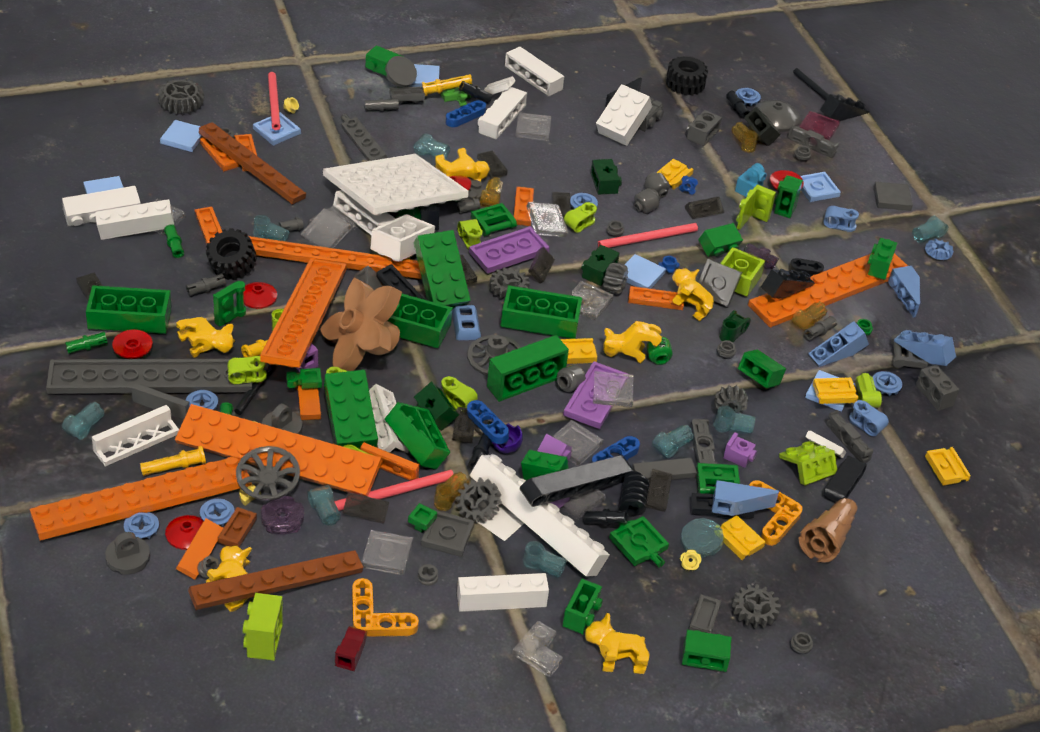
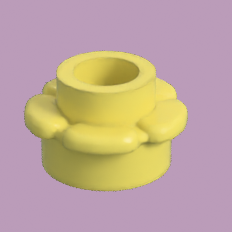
M294 97L284 100V109L287 112L295 113L298 110L299 103Z
M692 549L682 553L680 557L682 567L686 570H696L699 567V563H701L700 554H697Z

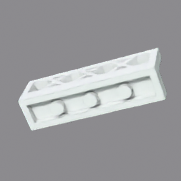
M375 384L369 390L378 436V448L389 453L394 448H398L408 453L407 447L385 421V417L396 405L394 394Z
M164 405L92 436L93 451L104 466H108L176 436L179 429L171 420L170 408ZM165 426H169L171 429L167 432L160 431ZM145 435H151V436H153V437H152L151 439H149V440H143V439H141L142 436H145ZM126 443L134 444V446L131 448L123 447V445ZM112 451L115 452V455L106 458L103 453Z

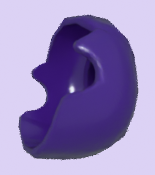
M507 423L506 426L509 430L508 441L503 444L492 442L496 450L506 454L517 451L523 441V433L520 426L514 427Z

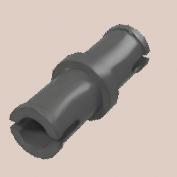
M380 98V100H365L366 111L399 109L398 99L383 100V98Z
M221 273L210 278L204 277L201 281L186 285V290L189 292L188 295L191 297L204 291L207 293L210 292V289L226 285L225 278H222L224 277Z
M829 316L823 321L815 322L814 326L804 331V333H807L805 337L808 340H812L818 335L826 334L829 329L837 326V323H834L837 321L836 318Z

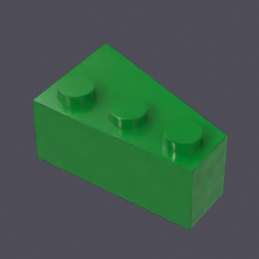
M397 402L385 417V421L421 466L437 469L450 454V450L428 409Z

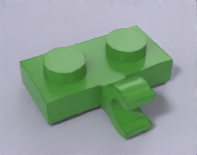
M459 87L443 90L440 93L445 102L457 100L460 106L467 105L465 99L471 98V95L459 91Z

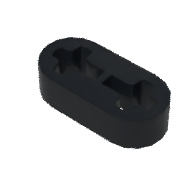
M794 258L790 262L789 271H804L813 276L823 272L824 265L818 261Z

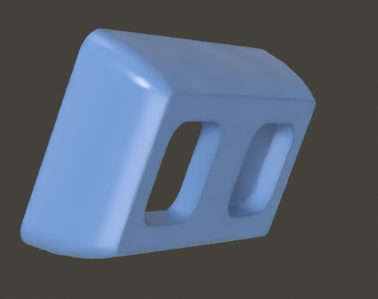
M474 305L455 306L452 310L456 340H476L480 338L481 332L476 307ZM460 313H472V315H461ZM472 322L474 323V328H463L462 323Z

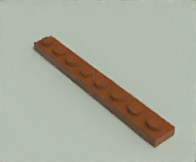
M213 122L199 127L198 133L291 204L306 198V192Z
M356 550L190 586L188 592L195 610L252 598L255 596V593L269 594L362 573L364 567Z

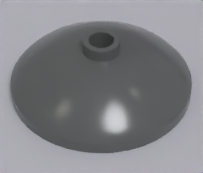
M765 100L753 107V109L755 107L759 108L779 132L789 131L795 123L796 126L799 125L800 115L798 111L784 101Z

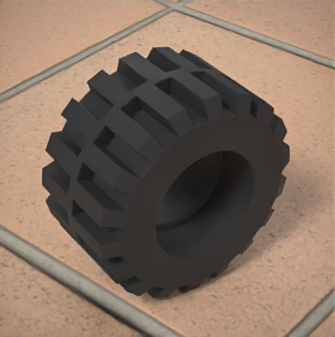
M683 56L672 59L669 62L666 76L668 88L678 94H699V92L705 89L708 74L707 65L694 57Z
M229 228V231L224 229L221 233L217 232L214 234V238H210V243H207L206 255L215 274L219 275L222 273L225 279L233 278L234 280L239 276L241 278L244 277L245 273L251 272L250 268H254V262H256L257 257L252 241L247 233L241 232L239 229L234 231L233 228ZM232 251H238V253L231 257H225L226 254Z

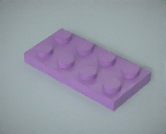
M530 226L469 246V253L488 274L497 269L499 270L549 253V246Z
M593 361L585 374V381L576 389L564 409L563 416L600 429L626 385L629 374Z

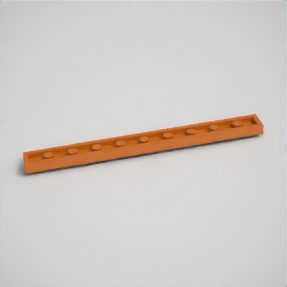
M249 236L256 255L305 263H308L310 259L345 263L346 268L360 271L369 266L376 272L392 264L403 277L422 279L417 260L403 259L398 262L382 255Z

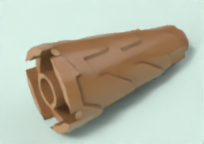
M840 499L828 511L825 510L817 519L815 518L802 529L799 544L809 558L813 559V557L819 558L817 562L825 563L832 561L839 554L847 538L846 535L851 529V524L855 519L854 515L858 509L856 503L851 499Z

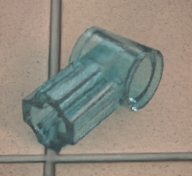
M426 133L413 146L415 152L423 156L427 153L436 157L443 154L444 160L447 159L450 152L449 145L435 141L431 135Z
M257 215L254 218V237L287 241L289 230L270 223V218L266 215Z
M934 215L925 224L913 228L912 233L914 239L919 242L933 236L941 238L947 233L949 227Z
M90 403L77 415H68L63 421L62 429L80 440L84 439L88 435L90 427L104 416V410L98 403Z
M721 406L717 411L713 425L720 432H728L730 429L752 433L755 417L735 413L729 406Z
M681 425L667 434L660 432L654 438L652 445L666 458H670L678 451L679 447L692 441L694 435L688 425Z
M324 485L307 491L309 503L312 508H316L323 524L328 526L334 525L340 519V512L334 502L331 487Z
M531 541L526 545L523 556V564L526 568L531 570L539 568L556 577L561 576L567 560L546 551L540 542Z

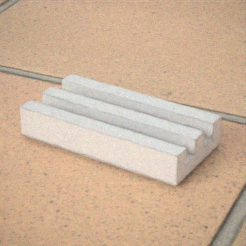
M512 76L490 83L484 88V91L493 95L508 90L515 83V79Z
M812 431L807 432L805 437L809 441L835 450V455L844 458L846 454L844 448Z

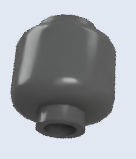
M653 172L646 177L645 188L655 189L660 198L668 194L670 184L662 173Z
M645 188L635 195L634 207L638 212L650 213L659 206L660 196L655 189Z
M578 365L564 367L557 374V383L565 392L575 391L586 379L583 369Z

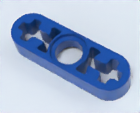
M477 100L447 113L446 125L458 127L483 116L486 113V103Z
M474 400L468 403V417L492 442L503 444L508 441V427L482 401ZM484 420L493 421L491 424L482 423Z
M633 436L624 437L592 457L591 463L612 458L611 453L613 452L623 455L628 460L638 453L640 442Z

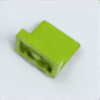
M758 184L753 190L750 189L747 197L743 198L739 205L741 211L736 219V222H738L737 229L740 230L751 216L768 222L776 192Z
M812 441L804 442L799 447L787 448L785 452L779 453L781 459L797 464L800 484L803 485L834 475L837 472L835 450L826 448L823 445H817Z

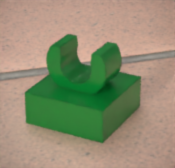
M419 503L408 516V522L415 525L414 529L422 533L424 530L427 531L435 521L437 511Z

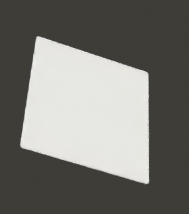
M497 504L499 512L493 511V518L487 516V522L480 519L479 524L505 541L524 522L503 504Z

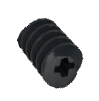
M629 471L624 476L619 510H627L628 516L641 515L646 510L650 482L641 473Z

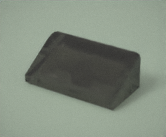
M720 197L688 202L685 205V209L692 219L724 213Z

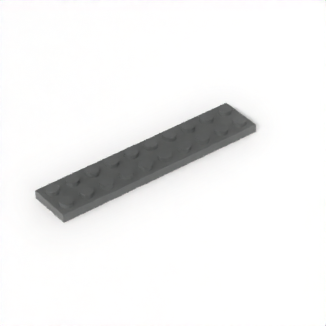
M230 359L50 360L46 390L47 394L132 393L131 387L137 383L163 393H192L197 390H208L213 393L247 392L252 390V382L232 384L229 382L227 364Z

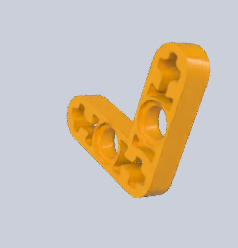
M757 480L749 484V486L776 490ZM779 492L777 497L780 503H776L775 507L767 508L776 514L764 526L761 534L765 544L771 546L780 542L800 519L802 513L801 504ZM782 520L786 522L787 525H779L776 521Z
M364 578L355 580L352 586L354 628L367 631V637L410 636L418 631L419 620L413 613H373L372 583ZM360 588H364L365 596H360ZM360 604H366L369 608L366 610H359L357 606ZM361 618H365L366 627H361ZM387 621L390 622L392 626L389 628H383L380 626V623Z

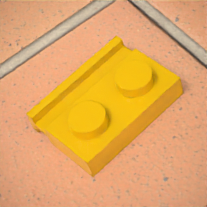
M672 159L657 173H662L674 190L682 184L683 176L690 177L693 174V168L688 169L687 165Z
M593 338L560 339L569 349L567 364L597 362Z
M851 377L816 378L813 380V387L817 398H819V404L855 403L858 400Z
M953 447L947 450L942 448L927 451L925 457L942 485L960 483L961 480L969 481L971 475Z
M737 515L714 530V534L741 560L765 546V541Z

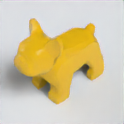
M465 148L457 150L459 158L453 162L444 160L443 154L435 157V168L448 177L462 175L481 182L490 171L487 162H474L467 155Z
M687 268L677 269L672 278L679 288L678 294L672 301L678 306L685 301L695 305L697 312L693 316L701 321L713 308V296L700 283L696 282L699 269L695 271H689Z
M203 317L176 322V327L180 329L177 331L178 337L182 342L188 338L193 346L190 349V353L194 358L198 357L200 353L213 350L214 348L227 353L234 347L235 339L232 337L233 324H227L221 330H217Z
M635 321L622 334H615L609 328H605L606 338L603 343V351L609 357L623 353L624 355L636 358L637 362L641 363L645 359V354L642 353L645 344L642 341H650L654 346L659 345L662 341V336L659 335L662 333L661 328L641 321Z
M236 545L223 547L220 552L221 564L217 569L207 571L209 579L206 580V583L248 574L244 567L250 563L246 557L250 554L252 548L248 547L242 550ZM249 598L225 603L224 605L230 612H233L242 607Z
M606 613L601 621H594L586 628V640L599 646L601 655L604 658L602 671L613 672L615 661L630 657L635 663L633 673L644 674L649 660V651L646 648L645 637L616 632L610 623V613Z

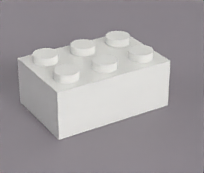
M621 84L596 122L598 133L627 146L652 108L650 96Z
M403 215L372 229L370 249L378 252L379 255L392 258L393 261H402L416 254L413 243L418 235L434 233L435 226L410 215Z

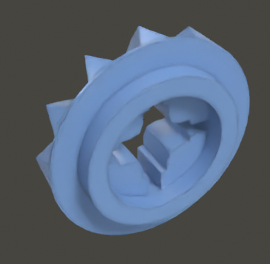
M741 88L736 91L737 96L743 99L744 105L752 106V104L756 105L760 102L761 96L754 89Z
M577 193L570 198V207L575 209L586 202L593 203L597 207L598 201L591 194Z
M929 240L925 246L926 253L938 260H947L952 257L954 252L953 246L949 245V242H943V240Z
M887 371L877 372L873 375L876 391H881V394L887 393L888 396L891 394L897 395L901 391L902 381L897 375Z
M197 390L186 398V401H189V405L200 406V402L203 400L204 405L201 407L211 410L217 409L218 398L211 391Z
M211 499L205 502L200 509L201 520L207 518L223 527L234 513V506L225 499ZM214 510H216V512H218L221 515L218 517L216 514H214Z
M150 512L136 513L124 521L125 532H133L136 537L141 539L145 537L150 539L151 535L157 534V529L159 528L158 518ZM141 522L144 525L142 530L139 529Z

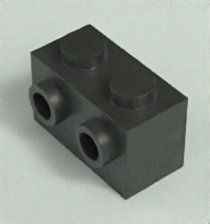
M757 107L744 117L749 123L748 128L757 134L755 137L761 143L765 142L769 146L781 135L768 117Z

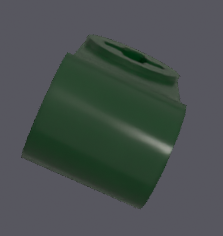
M733 310L723 320L719 335L720 340L735 342L748 329L751 319L748 317L744 318L737 314V311Z

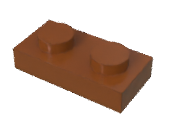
M237 507L219 534L218 543L226 546L236 545L240 547L257 520V513Z

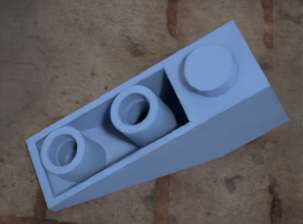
M912 266L894 268L888 283L914 318L920 306V277Z
M853 321L808 354L820 367L853 356L869 345L865 332Z
M905 330L894 339V342L930 364L947 366L956 358L953 337Z
M717 480L713 494L712 512L734 516L775 507L779 490Z

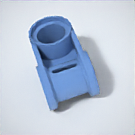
M829 206L825 212L824 225L828 228L853 232L856 230L855 223L859 213L854 209Z
M862 400L854 403V410L849 415V421L870 436H877L889 423L884 413Z

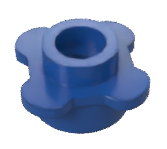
M683 176L682 185L679 186V189L682 192L686 191L693 195L696 192L695 188L698 180L693 177Z
M665 256L663 261L658 264L666 268L668 273H673L674 269L680 266L677 259L673 256Z

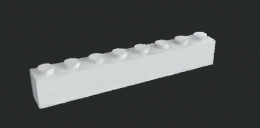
M493 454L481 455L470 476L476 482L481 477L484 482L489 479L492 484L495 483L498 487L497 490L501 493L499 498L506 508L585 576H597L610 555L604 550L605 547L599 542L593 541L589 537L588 532L575 526L574 521L570 517L559 512L560 509L556 505L546 503L532 507L519 490L526 480L515 475V470L501 463L502 460L498 456Z

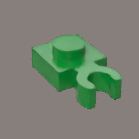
M320 368L300 369V373L292 371L286 373L288 388H294L298 385H301L302 389L322 388Z

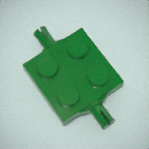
M644 516L628 521L627 524L618 523L620 527L610 532L609 538L634 566L646 560H652L658 568L665 564V561L658 554L666 551L669 543Z

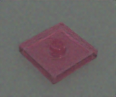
M809 111L799 127L821 134L830 141L840 122Z

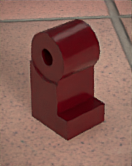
M351 626L348 627L340 646L338 645L335 652L336 667L355 672L366 643L367 631ZM342 657L351 659V663L344 662Z

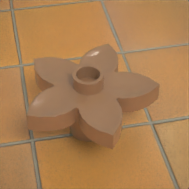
M353 278L345 295L344 312L335 313L320 328L325 338L336 343L333 353V367L354 371L362 361L366 351L374 355H383L395 348L399 341L400 330L396 325L387 320L395 312L402 291L392 286H382L373 290L370 285Z

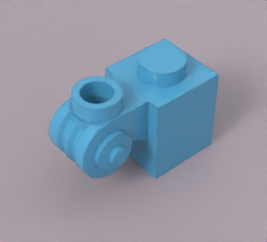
M755 163L738 177L735 192L747 197L749 190H753L757 184L763 186L764 180L767 177L764 167L759 163Z

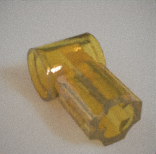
M742 122L736 123L732 127V133L741 142V149L745 152H754L756 150L758 134L755 131L749 130Z
M493 177L488 181L486 189L482 190L480 205L489 207L499 204L503 188V182L499 178Z
M819 301L818 303H813L805 310L799 309L792 317L791 322L805 331L807 328L814 326L815 322L827 314L825 304Z
M461 472L454 473L445 483L437 485L434 498L435 508L441 511H447L452 508L453 501L460 495L458 490L465 489L464 483L469 485V480L465 474Z

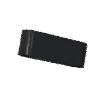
M848 455L827 485L824 496L835 502L843 498L847 499L863 476L867 464Z

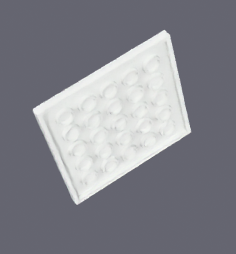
M417 154L323 169V176L373 215H382L385 212H398L401 209H414L418 206L426 207L434 203L443 204L451 200L459 201L462 198L468 197L467 189Z

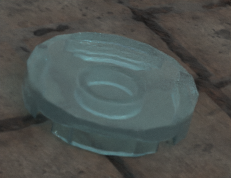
M699 518L686 524L682 530L681 540L686 551L695 550L702 558L710 554H716L722 548L724 536L723 530L718 523L710 519Z

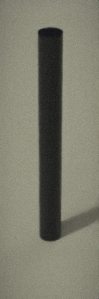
M798 68L794 69L793 73L822 98L827 100L829 97L827 92Z
M268 363L265 365L264 370L267 376L275 365ZM264 381L253 382L252 389L247 391L235 408L236 414L241 415Z

